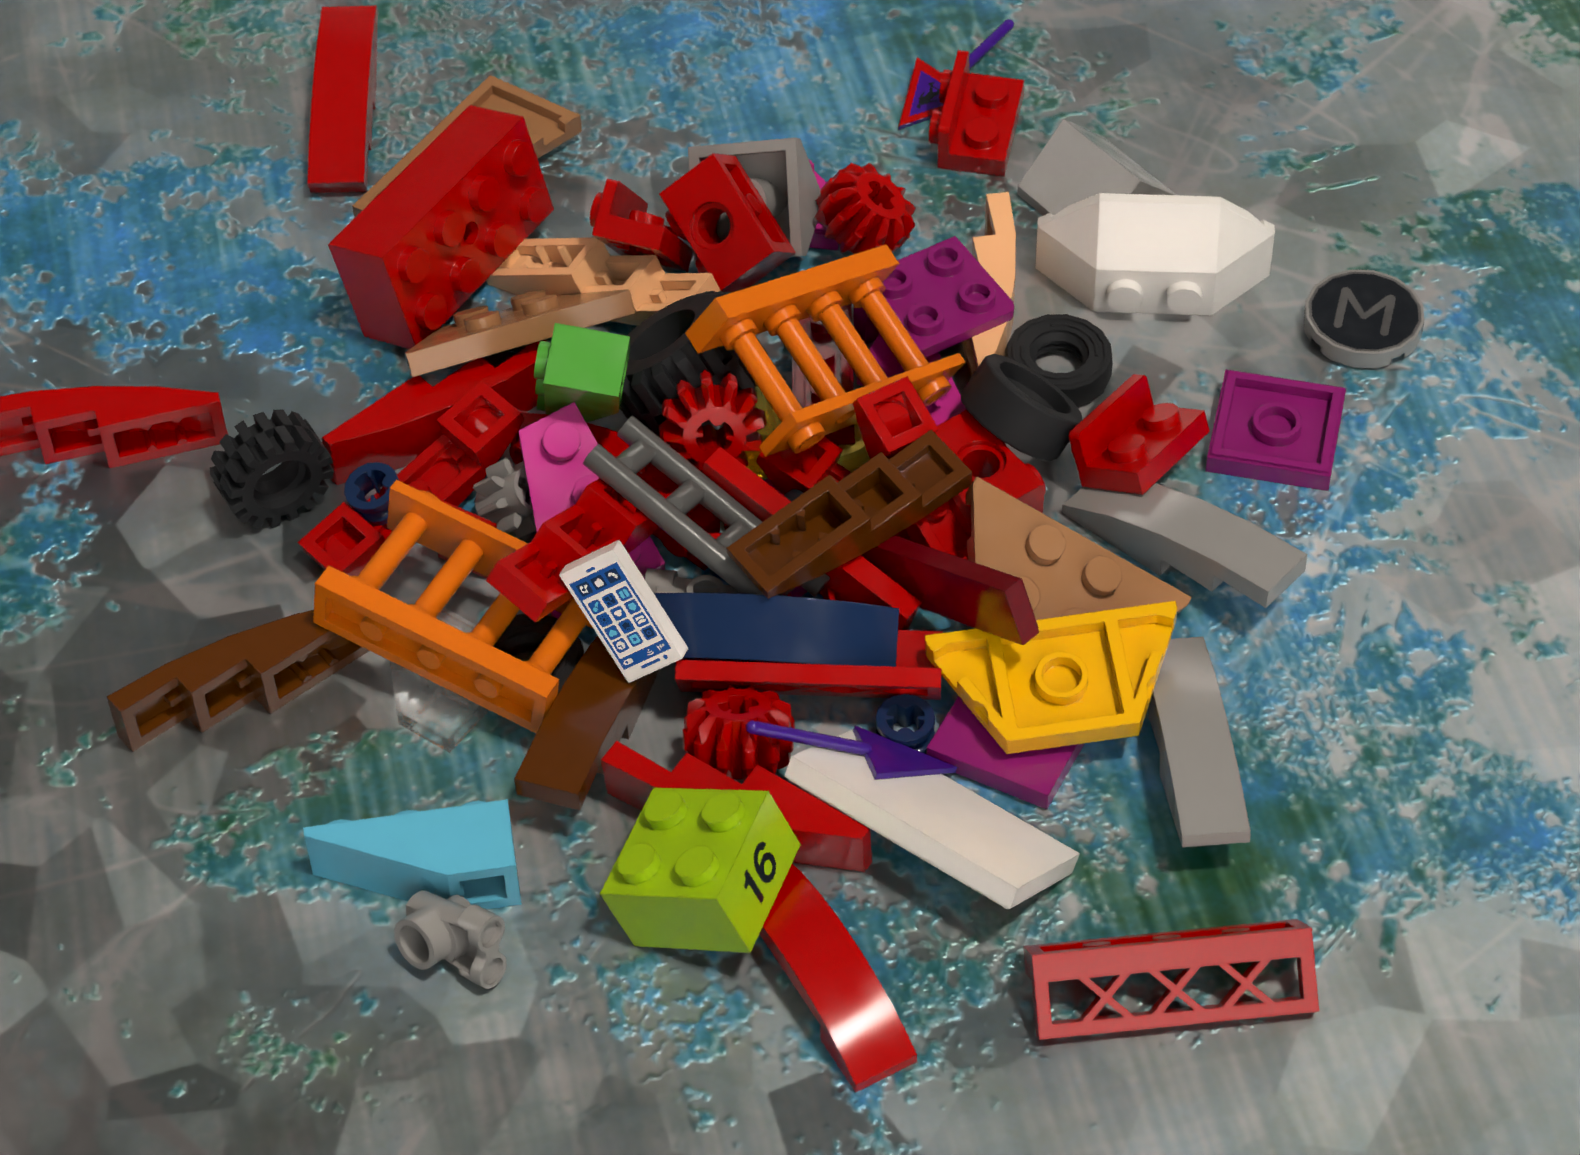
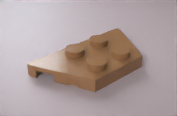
M628 289L557 296L556 294L546 295L545 290H536L510 298L512 308L505 310L489 311L488 306H479L455 313L453 315L455 324L439 328L406 351L405 357L410 375L415 377L552 338L555 323L586 328L632 315L636 312L630 290Z
M979 477L974 479L966 492V505H971L972 534L967 540L968 560L1022 578L1036 620L1168 601H1176L1178 615L1192 598Z

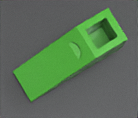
M555 323L551 342L540 341L534 368V378H537L535 394L538 395L537 410L545 411L546 414L550 415L575 402L587 423L619 413L630 356V336Z

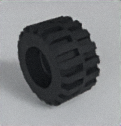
M707 291L680 299L651 315L627 335L630 336V356L620 403V410L627 420L634 416L660 438L659 425L668 420L662 414L661 406L665 399H680L677 394V384L680 382V379L690 383L695 389L700 387V374L704 370L711 373L713 385H719L723 378L731 372L732 375L737 377V391L748 387L755 389L757 384L735 350L728 351L723 345L698 354L685 334L716 297L726 295V293L722 291ZM708 420L702 423V427L708 424L713 426V424Z

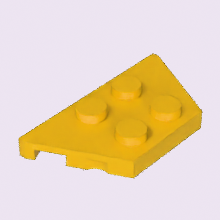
M1176 601L1039 619L1036 620L1039 634L1025 645H1020L976 628L925 635V651L929 661L935 668H942L941 675L1006 754L1139 736L1176 624L1177 605Z

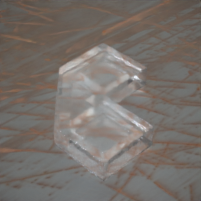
M443 608L437 619L463 632L471 633L476 626L474 623L446 608ZM390 661L399 725L445 751L451 753L490 711Z

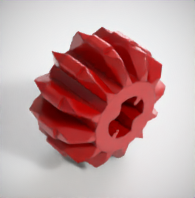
M850 163L844 169H840L821 188V194L815 200L819 207L815 218L820 224L827 227L824 237L834 239L840 245L841 254L846 251L857 254L885 244L894 253L910 237V232L916 226L912 218L916 208L911 202L904 199L903 196L906 189L897 187L891 181L890 173L881 175L870 163L862 168L859 165Z
M704 370L700 374L701 386L696 389L690 383L680 379V382L677 384V394L680 399H665L661 406L662 414L668 420L659 425L660 438L664 442L671 443L670 447L700 471L703 468L704 462L719 447L723 448L747 467L749 463L745 451L761 452L759 446L762 444L763 438L758 430L767 425L765 411L754 408L758 402L756 391L751 387L737 391V377L732 375L731 372L723 378L719 385H713L711 373ZM709 420L715 426L721 425L722 423L724 426L716 430L710 424L702 427V423Z
M728 685L724 691H704L702 698H697L688 703L687 716L684 718L683 749L686 753L691 754L732 779H742L745 781L757 764L776 774L777 769L788 766L791 752L794 750V742L750 734L746 730V724L754 720L795 728V720L791 714V704L780 700L778 693L771 690L758 692L753 685L745 689H736Z

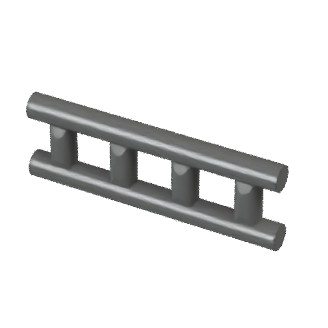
M634 416L630 417L617 433V436L629 445L618 457H614L600 444L595 446L583 462L584 466L740 594L764 595L727 554L728 546L761 524L762 521ZM649 463L679 486L667 498H664L636 475ZM700 503L729 527L717 539H714L686 516L697 504ZM825 573L800 586L813 597H816L827 585L831 577ZM794 588L776 596H787Z

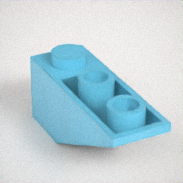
M508 799L491 802L471 801L461 806L425 811L405 810L389 816L353 821L340 819L324 825L303 827L313 875L405 901H408L415 893L425 890L445 899L453 895H460L468 900L471 905L476 904L486 910L522 905Z

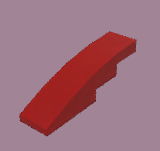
M377 5L322 7L313 75L307 184L311 193L367 192L368 150H372V110H376Z
M540 341L531 343L496 368L484 358L472 360L434 386L430 385L420 376L410 378L322 437V443L333 460V463L330 465L334 472L333 478L330 480L336 485L344 484L354 470L367 463H384L394 470L406 467L443 434L437 419L481 380L520 412H528L537 406L538 395L535 394L537 378H534V368Z
M87 386L28 391L0 396V456L41 448L45 465L105 452L109 469L220 445V440L225 434L228 435L218 392L159 386Z
M651 463L636 474L664 498H667L679 487ZM599 478L586 486L575 505L543 522L530 543L497 561L486 581L536 623L573 598L559 576L565 565L617 540L621 541L629 554L652 535L659 526Z
M617 740L601 759L607 794L642 811L653 788L769 791L801 844L793 863L865 872L872 863L870 828L758 764L741 784L689 753H686L670 772Z

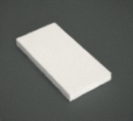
M853 729L836 736L857 741ZM817 746L792 755L785 773V777L790 782L1005 909L1013 908L1072 874L1080 855L1077 851L943 774L875 780L863 755Z

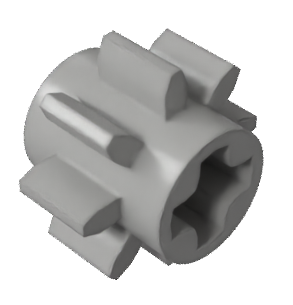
M505 458L485 468L488 478L474 484L473 487L477 492L475 507L478 516L496 523L497 529L505 533L514 531L519 538L536 531L523 461L512 466L511 462Z

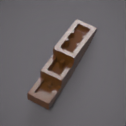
M930 430L890 459L882 452L878 453L838 483L831 475H828L728 546L727 554L769 599L822 576L868 552L918 522L968 488L972 483V471Z
M310 610L227 636L179 657L108 695L107 700L118 737L134 752L186 718L203 733L255 699L269 714H272L363 656L369 650L313 623L314 610Z
M597 636L564 683L540 725L514 778L516 795L580 811L596 774H603L602 757L616 740L620 742L621 738H630L659 670L628 683L599 636Z

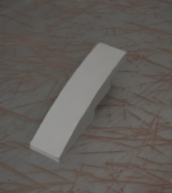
M1157 483L1143 495L1082 487L1062 506V513L1159 576L1172 566L1212 592L1224 581L1265 608L1305 572L1308 554L1254 523L1200 498Z
M1204 637L1170 639L1149 703V720L1160 752V778L1181 846L1194 847L1250 842L1251 830L1239 768L1216 674Z

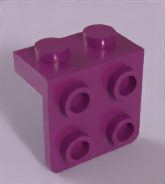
M956 236L897 260L899 265L882 282L885 286V291L882 294L924 357H928L1006 323L1014 317V302ZM853 306V326L864 343L867 344L876 340L879 332L863 308H855Z

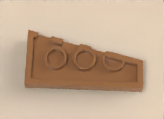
M490 75L352 205L354 218L469 105L523 116L537 159L582 132L580 114Z

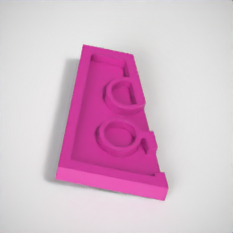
M575 402L519 430V441L536 533L543 522L575 505L586 486L599 479L597 475L583 465L587 455L598 443ZM650 536L629 553L644 579L648 568L665 570V562ZM554 610L550 614L558 619L562 613Z

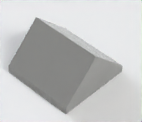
M1065 119L1062 120L1019 183L1017 192L1022 199L1043 216L1049 213L1055 215L1067 206L1098 193L1176 195L1105 137Z
M800 138L688 147L689 171L712 153L736 156L795 250L796 254L792 257L807 255L817 224L815 215L819 207L815 200L821 193ZM725 212L719 217L716 224V232L721 241L725 240L730 232V220ZM693 250L694 263H695L696 260L699 259V258H698V256L696 255V253H695L694 250Z

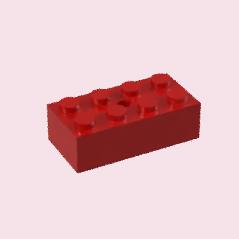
M469 105L328 244L364 337L408 349L414 347L438 330L518 248L520 243L554 210L524 117Z

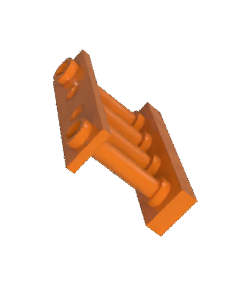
M887 244L716 297L685 332L698 354L723 345L728 351L735 350L780 419L781 423L759 446L765 457L789 448L795 454L801 453L817 444L825 435L857 424L853 408V402L857 398L906 376L910 379L925 406L938 401L952 388L948 380L966 363L961 354L957 353L928 363L882 294L885 291V286L882 282L899 265ZM852 303L855 308H863L905 372L889 378L886 376L842 310V306ZM811 317L813 322L821 321L864 387L847 393L844 391L799 323V320ZM768 331L771 336H779L821 402L802 408L755 335Z
M396 479L389 491L387 528L392 530L391 534L358 576H350L331 566L325 569L315 582L313 623L537 733L558 693L559 679L552 676V672L585 625L592 629L593 627L575 599L572 598L555 609L562 613L531 658L528 661H522L493 647L520 610L501 593H499L471 633L463 632L437 619L438 615L472 570L488 577L497 561L528 543L440 501L430 492L417 490ZM417 542L447 557L448 560L414 604H406L380 591V589Z

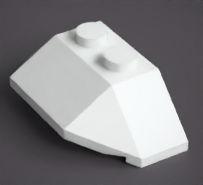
M1098 193L1067 206L1055 215L1049 213L1038 218L1035 268L1093 312L1212 316L1270 276L1275 225L1265 220L1259 221L1245 209L1222 197Z

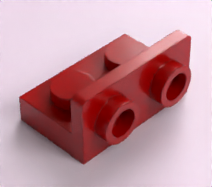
M958 50L953 70L944 69L942 73L939 102L944 103L943 110H933L930 120L929 143L938 145V168L1005 177L1024 97V80L969 73L970 52Z
M608 178L603 193L598 192L591 206L590 225L594 227L592 235L620 255H656L661 266L688 272L693 249L679 239L670 226L664 225L665 219L646 213L648 203L620 181Z
M1133 374L1070 431L1069 440L1082 487L1143 495L1203 439L1210 430L1205 410L1179 408L1173 403L1154 405L1147 376Z

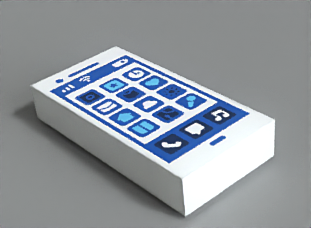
M620 540L565 565L559 576L628 683L683 659L688 650L687 645Z

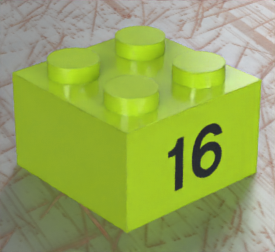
M653 788L600 895L634 946L751 953L801 844L769 791Z

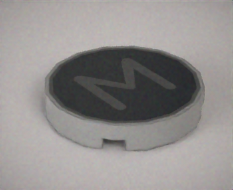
M1347 270L1329 275L1313 287L1306 299L1304 309V332L1309 341L1311 342V338H1313L1321 346L1320 353L1330 360L1353 368H1380L1391 365L1392 358L1399 357L1402 354L1406 358L1415 351L1422 337L1425 322L1423 304L1415 291L1398 278L1375 270Z

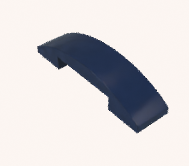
M654 593L688 647L681 660L896 667L899 608L791 596H774L768 599L765 595Z

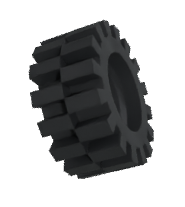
M283 409L273 410L270 420L264 412L253 415L255 424L249 427L244 420L234 426L239 433L235 438L225 434L220 440V444L225 451L214 450L211 457L215 465L210 467V475L214 480L213 483L238 520L244 524L249 521L252 527L261 528L265 520L270 527L279 526L281 516L287 515L290 521L300 517L296 509L304 505L310 510L316 505L317 502L313 498V494L324 495L329 488L324 479L333 478L334 470L330 465L333 463L332 457L306 419L303 420L300 414L293 411L287 416ZM281 463V464H280L278 467H276L274 470L270 471L269 473L264 474V473H265L268 469H270L271 467H273V466H275V465Z

